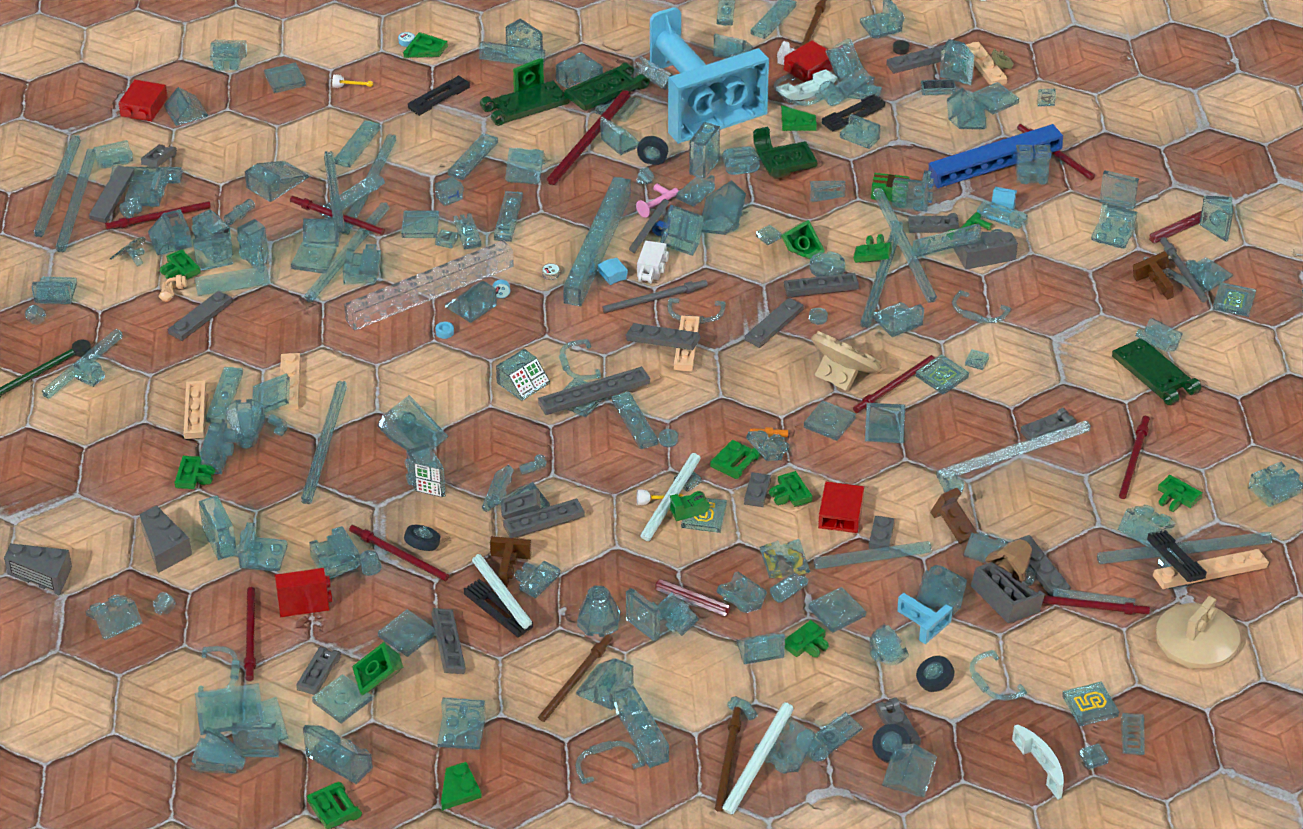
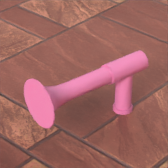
M655 184L654 191L662 195L647 203L642 200L638 201L636 204L638 213L644 218L648 217L650 209L659 205L663 199L669 200L677 196L679 190L677 188L668 190L660 186V184Z

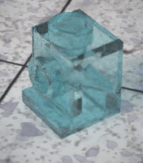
M88 355L83 356L74 364L77 380L94 387L104 379L105 372L102 371L101 364L90 360Z

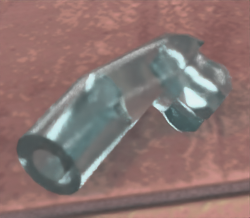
M273 414L269 416L268 423L276 426L274 433L283 436L284 432L287 431L286 421Z
M536 455L534 457L535 461L519 465L521 474H527L545 467L546 460L544 455Z

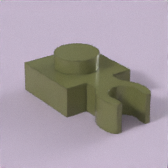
M994 48L991 55L995 64L1001 69H1011L1014 63L1009 56L1004 55L1002 50L998 52Z

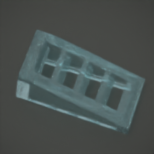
M810 181V202L844 197L845 181Z
M1122 714V753L1145 754L1143 714ZM1127 725L1138 726V728L1127 727ZM1127 732H1138V734H1127ZM1127 738L1138 739V741H1128ZM1128 745H1136L1139 748H1128Z

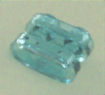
M751 146L729 148L722 154L726 172L731 175L752 173L760 167L756 150Z

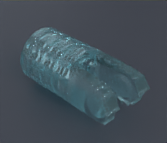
M793 573L771 587V596L775 601L781 603L805 587L809 579L806 576H798L797 573Z

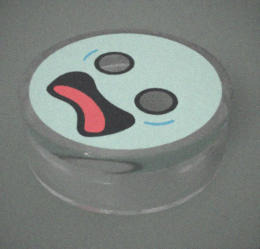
M553 263L546 264L542 267V276L548 280L557 279L560 276V267Z

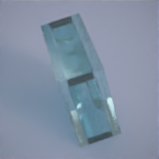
M704 122L691 138L689 153V174L705 179L720 160V126Z
M670 205L664 217L660 243H666V247L693 256L700 242L704 216Z
M218 495L198 501L202 528L217 559L221 560L237 555L234 528Z

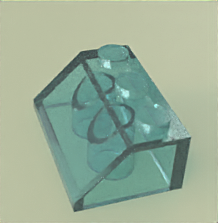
M731 180L707 196L698 230L703 233L722 235L735 231L739 227L746 193Z
M259 682L195 691L200 735L264 726Z
M305 725L303 727L307 757L355 784L373 768L372 756L368 750L356 746L350 740L340 737L334 731L328 730L323 726Z

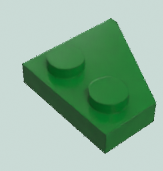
M419 32L404 50L403 56L405 58L440 57L448 47V42Z
M781 106L782 131H816V115Z
M467 762L446 768L441 797L442 811L482 798L481 790Z

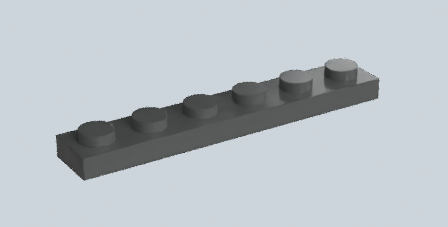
M641 366L539 397L538 404L544 414L549 415L650 384V377Z

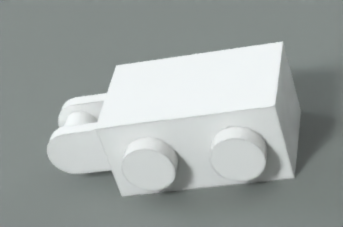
M645 241L637 262L638 282L648 281L651 284L653 279L659 280L660 274L664 273L665 262H668L669 259L666 243Z

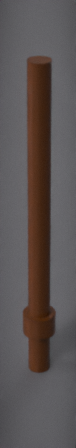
M820 0L816 4L814 16L801 46L810 42L821 13L826 8L827 0Z
M606 634L599 643L593 646L589 656L538 716L540 721L545 722L594 661L605 653V648L613 640L610 634Z
M734 707L732 719L728 723L729 735L715 803V810L717 812L723 811L737 733L741 729L740 717L742 709L740 707Z

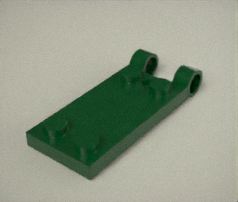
M624 62L614 69L564 90V96L584 111H587L618 97L623 90L630 92L638 87L640 89L647 88L650 79L644 74H639L632 78L634 67Z
M549 81L493 99L485 96L480 100V106L485 112L498 109L491 114V120L497 126L569 104V99L564 96V92L555 81Z
M1142 337L1112 351L1114 359L1169 406L1179 401V394L1176 390L1181 387L1189 395L1201 391V384L1197 378L1191 379Z

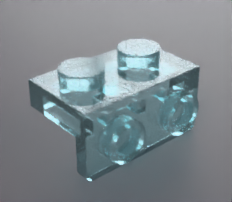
M128 140L93 147L99 169L110 168L117 164L124 165L133 161V153L130 150Z
M710 175L706 179L697 176L677 193V199L694 207L709 193L713 192L715 189V176Z
M978 532V534L971 533L964 557L987 564L985 562L986 557L991 552L1007 545L1008 541L1001 538L991 539L989 535Z
M738 571L734 573L731 582L719 585L716 591L725 601L733 603L740 611L745 613L761 609L767 594L765 589Z
M672 592L658 606L654 602L650 604L654 608L652 613L660 621L664 619L667 622L665 626L672 633L677 631L681 636L699 620Z

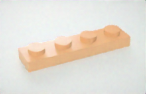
M979 42L966 44L967 48L974 55V65L991 87L1007 84V77Z
M681 315L679 330L698 332L700 317ZM696 346L694 350L676 348L674 370L693 371Z
M300 353L281 354L279 410L299 409Z
M205 381L186 382L184 439L204 438Z

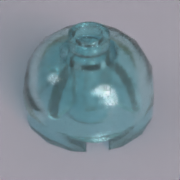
M884 623L872 633L870 637L872 651L869 653L876 662L880 660L885 665L893 666L909 657L906 647L904 649L901 648V639L889 625L886 626Z

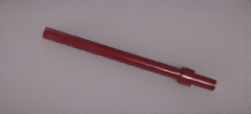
M1022 124L1017 126V129L1022 133L1033 130L1028 129ZM1060 150L1051 152L1089 180L1094 179L1095 175Z
M293 195L290 198V202L300 205L303 209H311L382 236L385 233V229L320 206L313 203L312 200L301 199Z
M210 201L127 219L123 217L117 221L105 223L106 230L119 227L121 229L127 228L128 225L211 208Z
M930 355L872 395L868 394L862 398V401L853 407L854 412L859 413L864 408L874 405L876 400L935 362V357Z
M1146 415L1142 417L1141 423L1136 430V440L1119 492L1120 499H1126L1143 440L1148 434L1150 418Z
M353 524L350 526L349 532L359 536L362 541L372 543L445 582L449 579V574L374 536L373 532L367 529L363 530Z
M254 587L247 588L246 657L243 664L245 680L251 682L254 680V669L256 668V658L254 657Z
M1044 596L1043 604L1124 612L1127 615H1132L1133 613L1149 615L1150 607L1134 605V603L1130 602L1120 604L1055 596Z

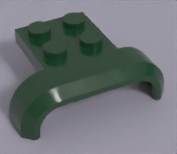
M768 126L757 128L753 131L755 150L768 174L774 179L789 177L790 173L794 171L817 167L818 161L806 141L773 147Z

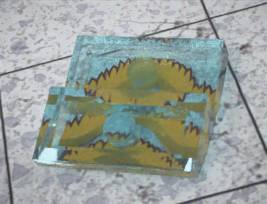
M800 539L780 545L779 541H775L760 547L769 578H786L811 572Z

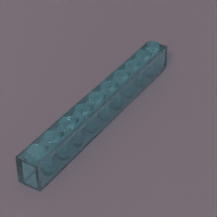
M613 177L563 286L565 304L582 306L597 273L598 264L601 263L631 197V179Z

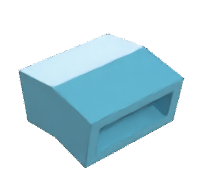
M995 187L991 209L1013 213L1017 190Z
M618 258L608 259L598 264L599 273L609 285L627 279L628 270Z

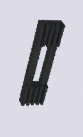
M458 75L409 102L408 109L420 116L431 110L432 106L450 96L458 95L469 89L470 82ZM449 88L448 91H446V92L440 94L439 96H437V97L431 99L430 101H427L428 99L432 98L433 96H435V95H437V94H439V93H441V92H443L444 90H446V89Z
M872 94L849 108L823 117L822 124L833 132L884 108L885 101ZM862 108H866V109H864V110H862V111H860V112H858V113H856V114H854V115H851V116H849V117L843 119V117H845V116H847V115H849V114H851V113H854V112H856V111H858V110H860V109H862Z
M1166 530L1164 532L1160 531V533L1157 531L1156 534L1154 532L1152 534L1148 533V542L1187 582L1206 579L1207 571L1197 561H1193L1175 543L1176 540ZM1167 548H1170L1184 562V564H1181L1167 550Z
M477 579V581H474V584L471 583V586L468 585L467 588H464L465 596L516 637H520L533 628L532 621V624L527 629H524L499 596L482 580ZM489 598L508 613L511 619L505 618L484 600Z

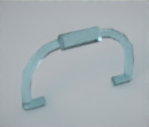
M789 74L779 78L774 83V90L776 91V87H778L780 82L786 79L794 81L795 78ZM776 91L778 96L787 102L801 106L812 105L824 99L822 95L815 93L816 99L802 102L788 99Z
M962 290L958 291L952 301L953 308L958 313L962 314L965 318L979 323L999 322L1011 311L1010 307L1001 305L1000 309L1005 310L1001 316L984 318L982 315L962 310L957 306V300L961 295L969 296L968 292Z
M669 298L668 313L672 317L681 320V316L672 310V303H679V298ZM715 301V305L721 306L720 312L713 317L704 318V316H697L700 317V323L712 322L722 317L725 312L726 302Z
M588 339L571 341L561 348L559 359L563 370L569 376L579 380L601 378L599 369L595 370L596 374L578 375L570 370L565 354L566 349L580 344H586V347L589 349L591 345Z
M222 646L203 647L202 658L207 657V652L214 651L226 652L233 658L230 675L231 681L226 687L216 691L203 692L204 687L199 686L198 697L222 695L235 685L236 680L239 679L240 661L232 649Z
M994 650L981 653L971 661V678L981 691L986 692L990 697L1007 701L1027 694V691L1021 684L1017 686L1020 692L1015 694L999 695L989 689V686L979 673L975 671V664L983 658L992 656L995 661L999 660V656Z
M607 741L590 746L589 749L583 751L578 756L575 767L582 784L593 782V776L584 777L581 770L582 760L589 754L593 755L617 746L626 747L635 754L638 762L632 764L633 769L644 766L645 762L637 748L630 743Z

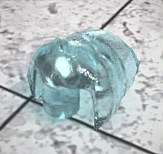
M956 475L952 476L949 481L945 477L939 480L945 493L956 487L962 493L964 481L960 480Z

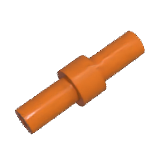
M765 427V429L750 428L749 436H763L765 439H773V437L788 438V430L773 429V427Z

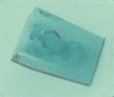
M286 161L257 163L245 171L246 187L269 202H272L309 178L308 174Z
M410 395L385 413L377 425L391 441L419 459H422L448 438V435Z

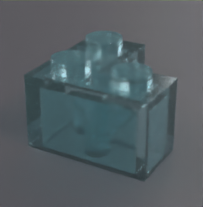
M582 52L556 64V81L565 88H569L579 82L582 83L603 73V66Z

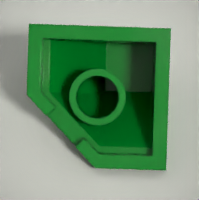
M809 220L799 223L781 234L789 252L810 260L825 252Z

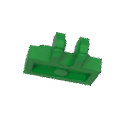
M878 234L877 244H874L873 236H867L866 245L856 246L853 256L855 263L890 259L892 252L891 242L884 243L883 234Z
M183 249L167 255L168 263L160 267V272L162 275H165L166 279L174 278L176 275H182L189 279L201 273L200 267Z
M183 455L174 482L175 488L195 489L197 482L201 485L211 484L215 468L210 465H202V457Z
M796 471L778 476L779 485L773 486L769 490L770 496L774 498V502L778 506L786 504L789 500L794 507L812 502V494Z
M1168 475L1158 485V491L1164 493L1158 502L1159 505L1165 506L1170 498L1174 499L1169 506L1171 512L1177 510L1180 504L1191 509L1202 498L1203 492L1172 475Z
M810 620L782 641V647L795 657L807 652L812 657L817 658L821 654L819 649L826 651L829 648L828 642L824 639L826 630Z

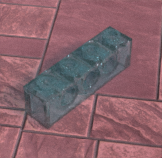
M634 685L615 691L614 709L648 767L652 768L669 762V744Z

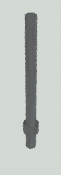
M1166 237L1161 238L1160 242L1164 247V251L1172 258L1202 303L1208 300L1207 296L1176 253L1175 246Z
M706 279L694 283L690 281L682 286L602 306L604 313L684 292L688 294L696 289L707 287L708 284Z

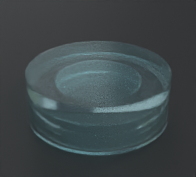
M814 308L809 312L811 323L821 325L827 322L828 313L825 309Z
M672 429L662 430L659 433V443L664 447L675 446L678 443V433Z

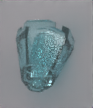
M246 399L244 403H241V400H235L225 407L227 424L236 444L245 449L251 448L257 443L266 420L264 404L253 399Z
M597 585L588 589L579 608L577 626L587 636L599 634V637H604L606 634L617 631L619 628L620 610L609 590L604 586Z
M211 727L205 728L203 733L207 735L205 739L200 737L192 757V763L194 764L191 765L190 769L204 773L234 774L238 770H242L246 763L244 751L218 730Z

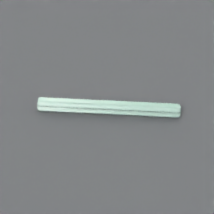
M696 453L690 455L642 531L641 538L645 541L651 540L669 511L670 495H679L699 463L701 457Z
M476 554V557L472 559L474 565L524 629H527L532 624L531 619L480 554Z
M784 702L724 803L723 810L726 813L732 815L736 811L794 711L791 704Z

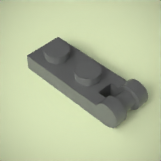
M159 144L141 158V165L152 169L157 168L170 157H175L177 149L173 146L165 147V145Z
M950 213L948 216H908L909 233H947L950 229L958 230V215Z
M1061 408L1057 413L1021 426L1020 432L1032 444L1074 427L1076 420L1073 416H1069V412L1065 408Z
M320 646L296 684L297 690L316 696L334 665L339 662L341 652L336 650L328 651L326 647Z
M896 697L889 699V702L875 704L876 711L885 725L897 724L906 729L911 738V748L921 745V738L900 707ZM892 736L893 739L895 740V742L897 743L898 747H899V746H900V740H899V738H897V737H895V736Z

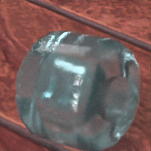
M31 305L26 309L25 317L30 323L39 325L44 322L46 313L40 306Z
M160 592L153 601L154 610L160 615L162 613L169 614L176 605L175 599L165 592Z

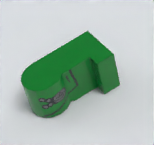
M696 491L691 495L679 497L678 494L670 495V511L676 522L702 515L710 508V504L702 491Z

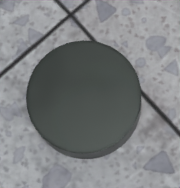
M898 40L893 43V51L896 54L904 55L909 52L910 44L907 41Z
M87 340L75 341L72 344L75 356L84 357L90 354V342Z

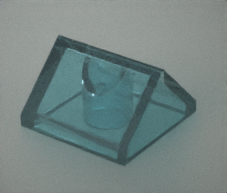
M714 34L713 56L726 59L753 50V46L746 40Z
M177 87L164 104L165 110L176 126L208 117L198 98L180 87Z
M603 116L601 117V139L618 154L623 155L638 147L640 141L628 131Z
M1206 195L1203 199L1199 225L1227 242L1233 216L1232 197Z
M303 219V247H339L342 221L340 219Z
M867 403L865 441L904 443L905 404Z
M776 632L736 639L744 664L784 658L785 633Z
M895 744L882 786L924 798L937 756L916 744Z

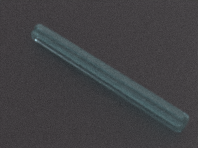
M118 329L113 330L42 390V395L47 399L51 398L123 337L122 332Z
M923 541L815 557L814 566L815 569H823L931 552V543Z

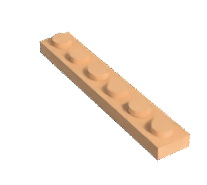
M1259 549L1197 561L1207 571L1206 579L1187 582L1173 566L1154 570L1153 577L1162 589L1264 569L1267 568L1269 561Z

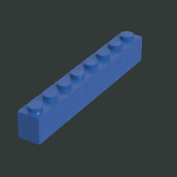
M1054 124L930 162L928 176L937 188L944 187L1061 150L1063 147V135Z

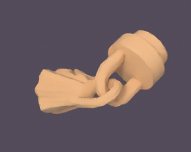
M176 275L174 278L167 279L163 282L162 290L158 297L162 301L169 302L173 298L172 296L175 295L172 288H178L179 290L187 287L186 277Z

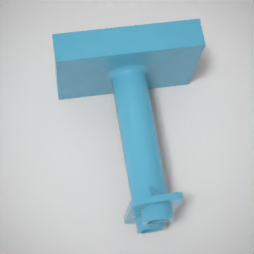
M673 7L662 10L651 16L650 66L654 70H659L673 65L680 72V74L668 77V133L678 144L767 114L769 58L759 48L706 65L681 38V11L678 8Z

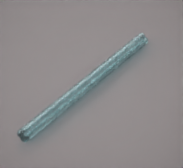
M395 134L387 135L347 213L348 216L357 219L396 142ZM343 222L340 227L341 233L349 234L353 225Z
M72 135L34 228L35 237H42L44 235L80 144L79 135Z
M89 148L86 151L57 240V252L66 251L95 161V149Z
M325 151L324 161L334 229L336 233H343L345 225L334 153L332 151Z
M875 188L873 195L927 302H935L937 296L883 189Z
M380 203L365 222L376 226L389 210L388 203ZM360 228L304 295L307 302H313L371 231Z
M895 221L893 223L887 243L891 242L892 245L890 259H884L880 262L861 318V327H870L903 229L902 222Z
M338 381L336 383L301 496L303 504L312 503L347 389L345 381Z
M1082 421L937 471L936 476L939 481H944L1089 432L1091 425L1088 421Z
M1260 532L1179 542L1176 544L1188 554L1270 544L1272 542L1271 532ZM1153 546L1097 553L1098 564L1163 557ZM1167 548L1172 555H1176L1170 548Z

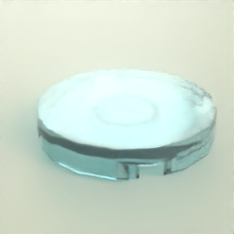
M819 252L810 259V271L816 277L843 274L845 272V260L838 253L827 252V254H822V252Z

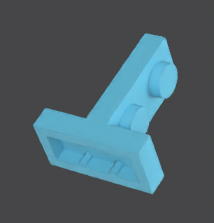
M905 593L898 597L897 611L920 625L919 641L925 645L951 623L953 608L947 604L935 613L932 609Z

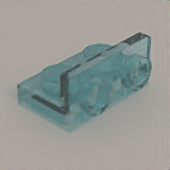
M851 114L849 116V124L840 132V138L870 149L880 139V125Z
M1151 318L1146 328L1138 329L1135 336L1169 352L1177 349L1183 334Z

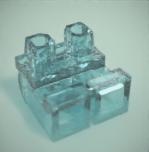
M215 39L210 44V61H213L214 70H223L224 61H229V70H239L240 61L247 57V40L230 41Z
M1016 145L1015 174L1017 183H1048L1051 159L1050 145H1034V151L1032 145Z
M366 244L363 253H355L354 249L347 248L343 267L344 285H373L376 283L382 255L381 250H377L376 244Z
M221 422V424L211 423L208 426V432L200 449L202 465H210L215 468L214 474H222L227 457L233 455L234 444L229 442L237 443V429H228L227 423Z
M1282 462L1271 465L1267 469L1264 468L1251 474L1248 488L1268 507L1299 495L1301 489H1303V483L1299 480L1300 475L1294 469L1287 470L1286 472V466Z
M343 526L332 529V535L327 536V541L319 543L317 540L309 542L312 560L317 568H324L325 576L329 575L330 579L355 570L359 564L357 558H360V554Z
M934 565L929 571L926 570L923 573L916 601L933 609L936 606L942 608L947 604L953 608V616L961 608L967 579L943 566Z

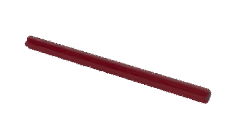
M623 90L547 177L549 185H555L627 102L631 96L629 91Z

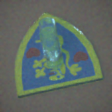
M139 237L134 239L110 257V260L128 253L137 267L142 265L143 261L139 256L143 255L145 251L143 248L136 250L135 248L143 244L146 238Z

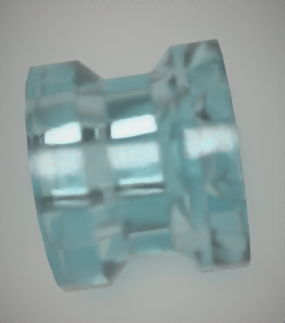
M134 197L129 198L127 202H123L119 206L121 213L126 218L134 217V214L142 211L140 202Z
M366 550L359 555L361 570L365 575H375L381 570V562L376 551Z

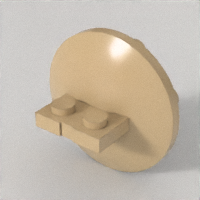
M820 331L813 334L811 340L824 354L815 376L849 392L858 371L880 372L881 361Z
M1208 596L1202 604H1180L1162 614L1156 627V640L1161 650L1169 659L1185 665L1189 669L1221 666L1235 656L1240 643L1239 629L1230 616L1215 608V598Z

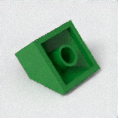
M543 58L513 69L514 92L544 83Z
M385 642L381 643L352 666L361 695H365L389 680L404 668L400 655Z

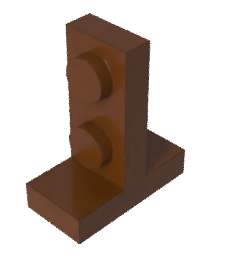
M1165 251L1132 265L1133 277L1136 281L1149 277L1150 281L1155 282L1159 293L1163 294L1167 300L1174 297L1173 284L1162 271L1169 268V256Z
M956 487L941 494L930 513L933 518L942 516L958 543L962 544L976 537L978 532L957 501L961 492Z
M491 536L490 553L491 556L502 557L499 579L505 587H508L509 579H513L514 567L512 566L513 564L516 565L517 558L531 559V540Z

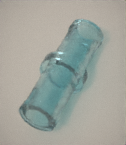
M247 199L241 205H236L230 213L224 216L225 223L232 225L238 219L244 218L246 213L255 208V203L253 200Z

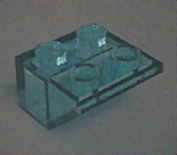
M962 87L947 98L948 119L959 129L984 130L986 128L985 106L981 101L978 102L971 92H967Z
M181 209L163 213L148 231L157 255L192 247L190 230Z
M253 219L237 228L239 254L253 268L263 273L269 256L266 229L256 219Z
M481 281L445 303V307L472 323L497 306L496 288L485 281Z
M616 658L597 664L576 691V695L613 710L634 683L633 665Z

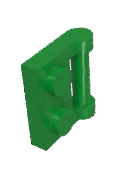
M732 439L710 461V467L734 479H739L743 471L761 456V452L757 448L751 449ZM744 456H746V458L738 466H735Z
M335 782L306 795L307 802L325 829H331L349 820H357L362 815L359 807L353 804L345 792L342 782ZM332 795L338 796L347 810L342 811Z

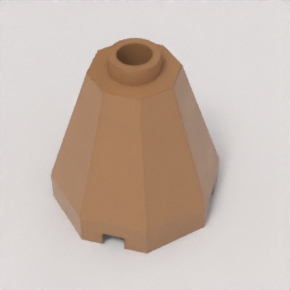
M1018 539L991 552L986 557L985 562L996 564L1011 573L1013 579L1022 583L1026 577L1032 548L1027 541Z

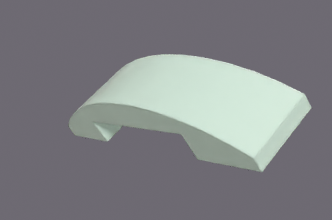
M825 69L814 73L813 80L796 86L786 83L776 87V91L788 99L803 100L827 89L837 80V77Z
M1015 725L1013 742L1023 755L1029 752L1034 755L1048 774L1046 785L1057 799H1061L1064 778L1056 755L1036 734L1020 725Z

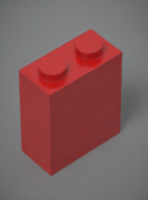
M813 40L784 56V70L803 82L813 80L814 73L825 69L831 71L836 66V54Z
M134 79L118 102L120 116L152 122L168 99L166 85Z
M825 481L819 511L818 528L858 533L865 486Z
M324 568L275 574L280 618L329 611V602H332L331 590H327V588H331L329 575L325 576Z

